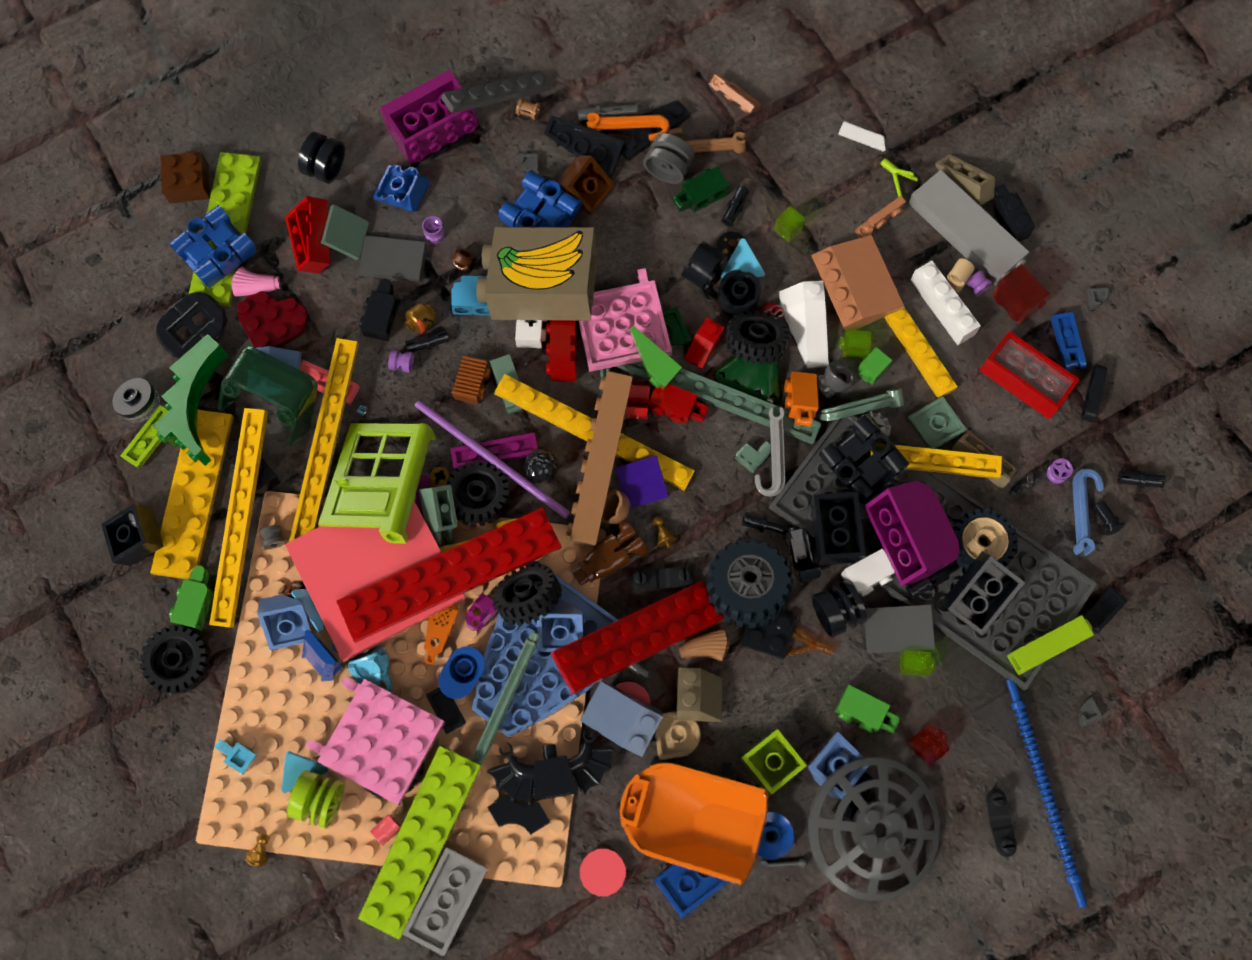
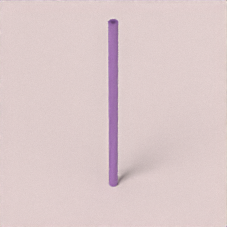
M418 400L415 403L417 409L488 462L495 465L496 468L500 469L563 518L567 519L570 516L571 512L424 402Z

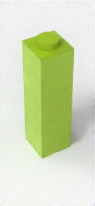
M1081 615L1013 651L1007 657L1017 674L1020 675L1093 636L1092 626Z

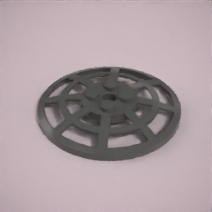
M867 757L857 759L835 770L823 782L816 793L808 820L810 848L822 874L842 892L868 901H884L896 898L916 886L926 875L934 861L940 838L938 809L926 784L907 766L885 758ZM878 765L879 779L865 781L853 787L844 777L849 772L860 767ZM888 766L906 773L917 782L918 786L911 794L901 785L888 781ZM838 783L846 792V795L839 803L834 819L820 818L821 809L827 795L833 786ZM879 787L878 801L866 803L859 794L869 788ZM888 788L897 791L906 798L898 808L888 803ZM924 793L931 807L934 831L924 830L923 815L917 803ZM853 801L859 809L855 813L852 822L842 821L847 806ZM911 808H913L916 815L918 829L907 828L904 815ZM881 823L884 831L882 835L877 836L875 834V827ZM819 828L833 829L834 844L840 858L831 865L827 864L821 850ZM841 830L851 831L856 845L848 852L845 851L842 843ZM906 838L917 839L914 850L907 859L901 848ZM923 840H933L928 859L921 871L916 874L911 865L920 853ZM862 853L872 857L871 872L860 868L853 860ZM894 856L900 866L892 871L881 873L883 859ZM847 866L857 875L869 879L867 892H860L849 887L835 874ZM904 872L910 881L906 886L894 892L876 894L879 880L891 879Z

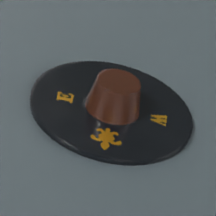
M726 232L718 239L717 249L727 256L726 259H730L744 236L737 232Z

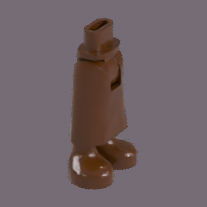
M626 520L619 523V533L615 537L610 533L587 554L582 562L578 563L579 567L572 571L573 576L581 586L588 581L592 583L594 580L604 577L631 562L629 556L636 553L641 557L648 554V550L639 536L621 549L619 547L625 541L636 536V531Z

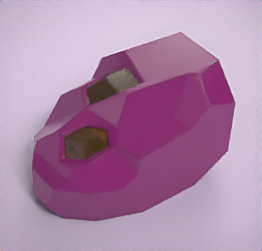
M481 593L467 612L465 619L467 627L471 631L480 630L487 626L498 613L493 600L484 593Z

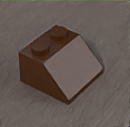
M577 156L557 181L561 189L582 201L581 209L589 214H593L615 185L592 156Z

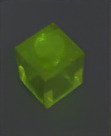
M789 206L776 219L774 230L787 242H790L803 229L805 217L792 206Z
M846 330L844 336L839 339V349L842 350V357L865 359L871 351V331Z
M904 650L900 653L899 676L926 678L934 671L935 662L931 658V652Z

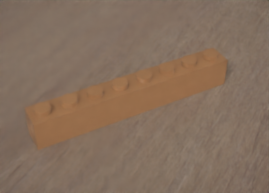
M607 371L606 378H601L599 389L603 390L602 397H597L595 410L598 411L597 419L592 418L590 431H594L593 438L588 439L585 450L589 452L588 460H583L581 472L585 474L583 481H578L576 493L580 494L578 502L573 503L571 514L575 515L574 523H569L566 535L570 536L571 543L590 547L596 546L632 376Z

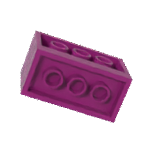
M450 69L380 107L386 130L410 165L421 161L432 152L439 151L441 147L455 142L459 137L473 132L478 127L475 108L451 113L441 99L443 92L462 88Z

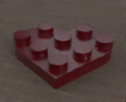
M263 291L249 295L237 305L239 321L254 348L268 346L280 348L304 334L307 321H309L305 308L293 298L276 302L272 296Z

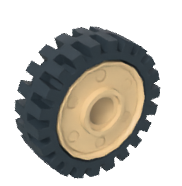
M985 508L983 510L975 509L963 515L953 526V531L959 542L960 549L956 560L959 562L958 565L960 567H965L966 571L982 550L1005 567L1011 562L1018 548V545H1016L1018 536H1015L1016 530L1015 527L1011 528L1010 525L1012 523L1010 520L1006 521L1004 519L1006 516L1003 514L998 515V511L995 510L990 512L989 509ZM979 538L985 539L988 545L982 546Z

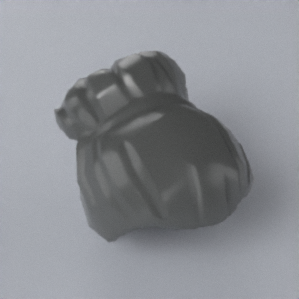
M838 361L829 363L824 374L817 376V389L826 399L832 398L835 392H842L851 388L855 383L854 372L841 365Z

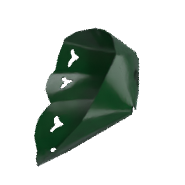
M734 356L719 366L714 373L717 381L725 386L738 391H746L749 395L771 404L781 403V378L778 364L775 361L771 364L765 361L764 365H760L759 361H756V364H751V360L744 362L743 357L738 359ZM719 372H725V378H723V375H720ZM737 379L740 384L738 385L736 382L732 383L731 381ZM761 389L762 395L756 393L755 390ZM774 393L775 396H777V398H769V396H771Z

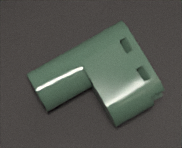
M765 441L756 451L749 444L744 443L736 452L735 459L747 470L754 473L771 454V444Z

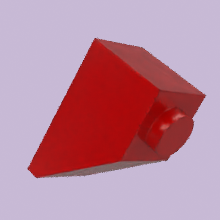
M707 317L697 331L684 360L702 370L722 340L725 327Z

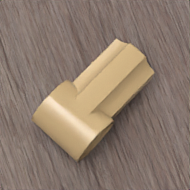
M959 259L947 276V281L956 293L961 292L975 269L974 265L966 259Z

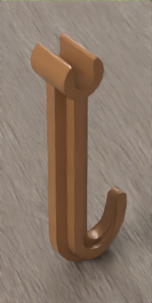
M682 128L670 129L668 134H682ZM737 132L733 137L685 141L692 147L694 153L733 150L736 153L745 152L746 145L745 133Z

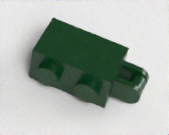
M718 167L707 169L701 175L687 179L682 184V192L676 194L672 201L679 212L691 208L694 213L726 197L730 185Z

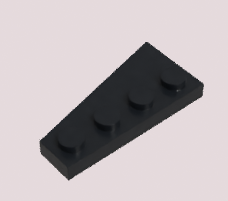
M552 115L544 132L545 136L574 156H592L612 180L626 144L625 141Z

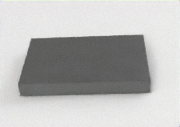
M365 236L358 274L359 276L420 282L426 242Z
M931 605L865 609L867 613V622L864 623L867 653L935 650Z

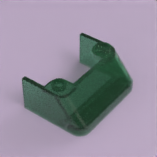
M248 346L240 351L221 382L218 410L222 411L239 398L242 389L278 406V419L284 425L290 427L288 445L292 446L310 430L318 389L316 380L311 375L252 346Z

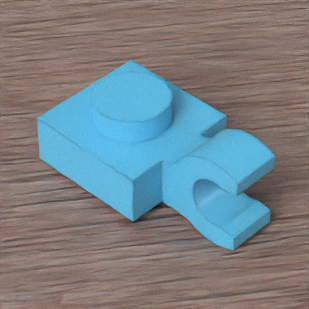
M219 740L215 745L217 750L227 755L224 763L242 775H245L258 756L238 742L234 748L223 740Z

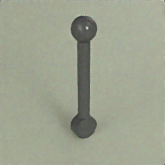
M801 858L799 861L768 863L763 860L760 861L759 868L766 870L768 867L798 865L804 868L807 866V860Z

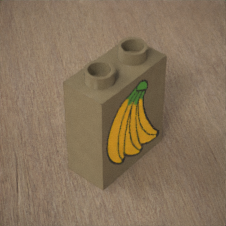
M495 227L492 245H483L482 265L484 270H488L487 277H478L476 287L477 300L479 303H487L491 320L591 321L598 261L594 228Z

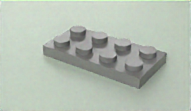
M447 846L402 934L445 956L489 868Z

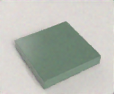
M334 204L330 207L321 243L357 260L362 252L369 222Z
M943 396L907 418L924 444L930 449H939L967 431L965 425Z

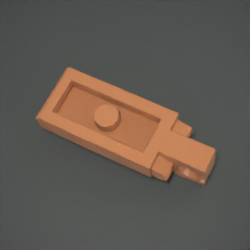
M718 73L713 76L709 83L715 91L721 90L725 93L724 96L728 100L737 102L740 108L747 113L756 112L761 107L759 101Z
M902 196L898 197L856 228L855 233L858 237L862 238L872 235L874 228H882L887 223L888 218L891 216L895 218L903 212L902 207L906 203Z

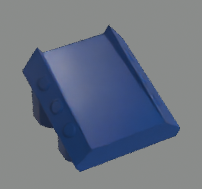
M388 165L373 197L375 200L412 212L418 211V206L427 187H429V179L426 176H422L416 168L410 167L407 170H403L399 165Z
M305 630L302 658H306L322 677L321 682L332 681L334 676L343 669V666L310 630Z

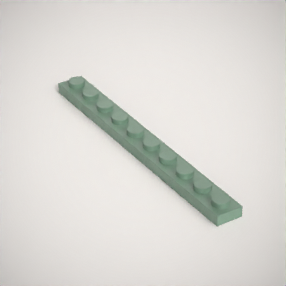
M642 361L617 366L635 375L650 379ZM682 368L669 383L698 395L697 399L769 428V410L773 408V416H780L779 406ZM783 408V432L813 445L821 423L812 420L811 427L795 425V418H788V410Z

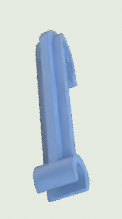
M1088 468L1078 471L1072 481L1076 544L1073 546V552L1075 555H1078L1084 551L1085 556L1095 549V543L1090 538L1087 477L1094 479L1098 492L1104 489L1101 476L1096 471Z

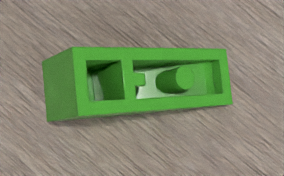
M633 325L630 328V334L646 373L650 377L649 382L656 388L661 387L665 389L681 371L682 367Z

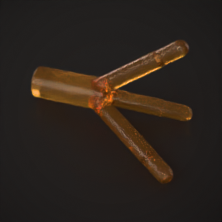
M795 627V631L800 635L794 633L793 637L810 646L786 652L785 654L786 657L815 650L832 655L834 647L814 641L799 627Z

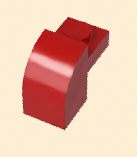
M631 382L626 406V418L647 420L650 382Z

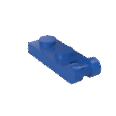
M1074 313L1052 315L1051 322L1061 357V367L1067 371H1070L1072 368H1086V359ZM1075 354L1076 359L1071 360L1070 355Z

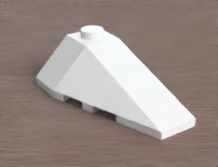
M823 281L801 282L780 291V306L785 310L783 318H785L789 331L798 345L797 348L807 369L827 368L829 362Z

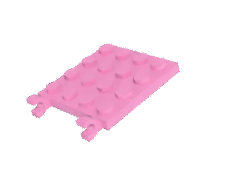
M645 268L637 270L638 284L594 292L591 321L578 320L589 372L641 362L630 334V328L633 325L668 356L672 355L655 280L648 281Z
M345 676L341 685L355 692V696L326 747L312 739H309L305 747L320 754L317 762L396 805H400L445 722L366 679L360 685Z

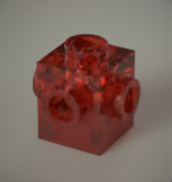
M930 724L909 740L915 755L929 767L950 750L946 742L948 740L946 734L941 729L936 730Z

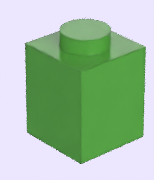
M876 347L859 365L857 373H859L863 381L873 385L889 368L892 359Z

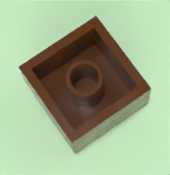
M201 151L161 156L162 193L169 204L210 199L208 162Z

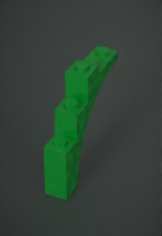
M208 334L169 367L175 374L172 378L177 383L161 396L167 402L164 406L169 412L153 425L159 431L156 436L164 444L169 442L174 448L179 445L183 451L188 448L189 451L186 454L195 463L200 460L204 466L211 459L204 451L198 437L196 425L197 409L208 380L216 369L229 357L222 347Z

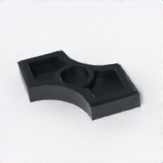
M505 795L487 806L498 827L507 824H517L524 827L532 835L551 823L539 802L528 806L520 805L512 801L508 795Z

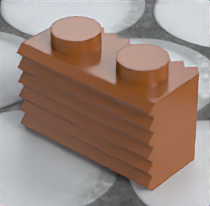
M463 355L452 390L455 400L478 405L479 400L484 399L486 393L484 383L485 380L490 379L492 372L488 360Z

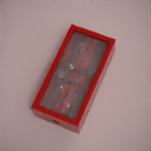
M1011 331L1005 335L979 370L1047 419H1050L1080 381L1076 376Z

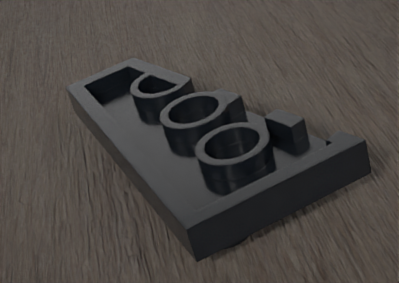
M676 100L641 115H662L669 121L670 129H674L688 120L691 113L679 100ZM662 128L604 129V134L625 141L626 144L622 155L630 161L651 146L653 141L649 140V135L661 132Z

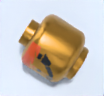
M418 303L406 312L405 325L410 332L415 331L418 334H423L435 325V318L437 316L429 304Z

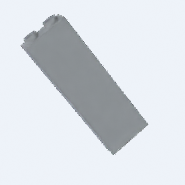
M941 169L911 195L908 204L979 271L983 270L985 277L990 279L995 286L1000 281L1006 282L1012 276V271L1015 268L1019 270L1027 262L1025 258L1029 251Z

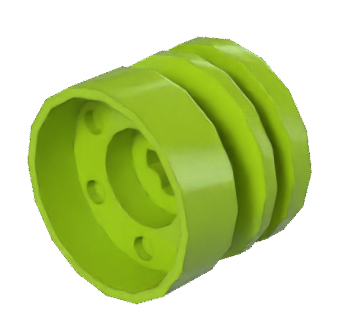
M304 770L293 787L288 803L287 816L305 822L311 814V825L317 826L319 823L321 828L328 829L340 809L344 782L336 780L333 783V779L327 777L321 785L322 779L320 774Z

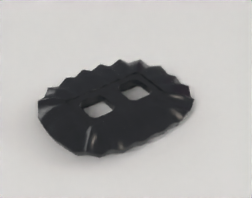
M202 292L188 294L171 306L160 318L156 327L158 341L171 356L180 359L207 334L215 341L219 339L220 335L225 332L227 324L225 310L211 295ZM198 312H202L207 317V321L200 327L192 320V317ZM182 326H186L192 333L184 341L176 334L177 330Z

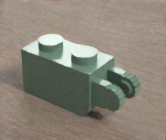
M451 485L420 489L419 494L423 517L438 547L443 545L441 531L445 545L454 544L452 529L457 527V518Z

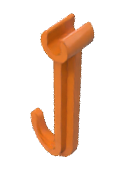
M596 113L587 115L588 128L598 132L601 129L662 128L661 132L649 135V140L653 141L656 135L661 133L668 134L670 131L669 121L662 115L599 117Z

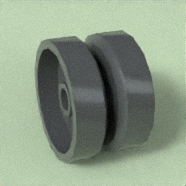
M661 133L655 136L651 149L647 151L643 159V165L657 179L666 183L678 184L683 181L695 153L692 147L681 138L672 134Z

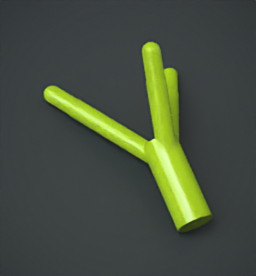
M886 158L882 160L881 165L893 175L898 197L902 196L898 174L918 181L913 172L897 168Z

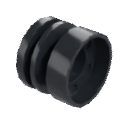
M848 580L841 582L840 586L836 584L832 587L833 596L825 589L811 597L817 618L831 638L845 633L846 623L851 628H855L857 623L862 625L867 622V613L863 601Z

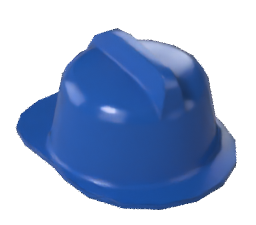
M470 646L461 647L450 656L439 675V687L444 695L452 699H461L473 690L485 668V660L477 649Z

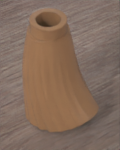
M721 629L693 638L678 646L682 659L706 657L723 662L729 649V641L725 630Z

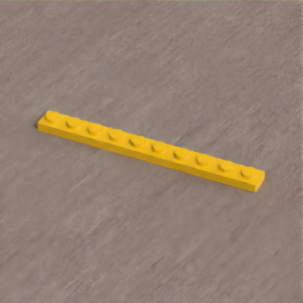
M336 339L289 542L317 528L359 344L357 341Z
M504 374L495 390V395L516 404L518 407L585 441L593 438L594 431H590L592 418ZM620 433L616 457L632 463L657 455L664 481L685 491L694 470Z
M244 408L209 625L234 628L268 411Z

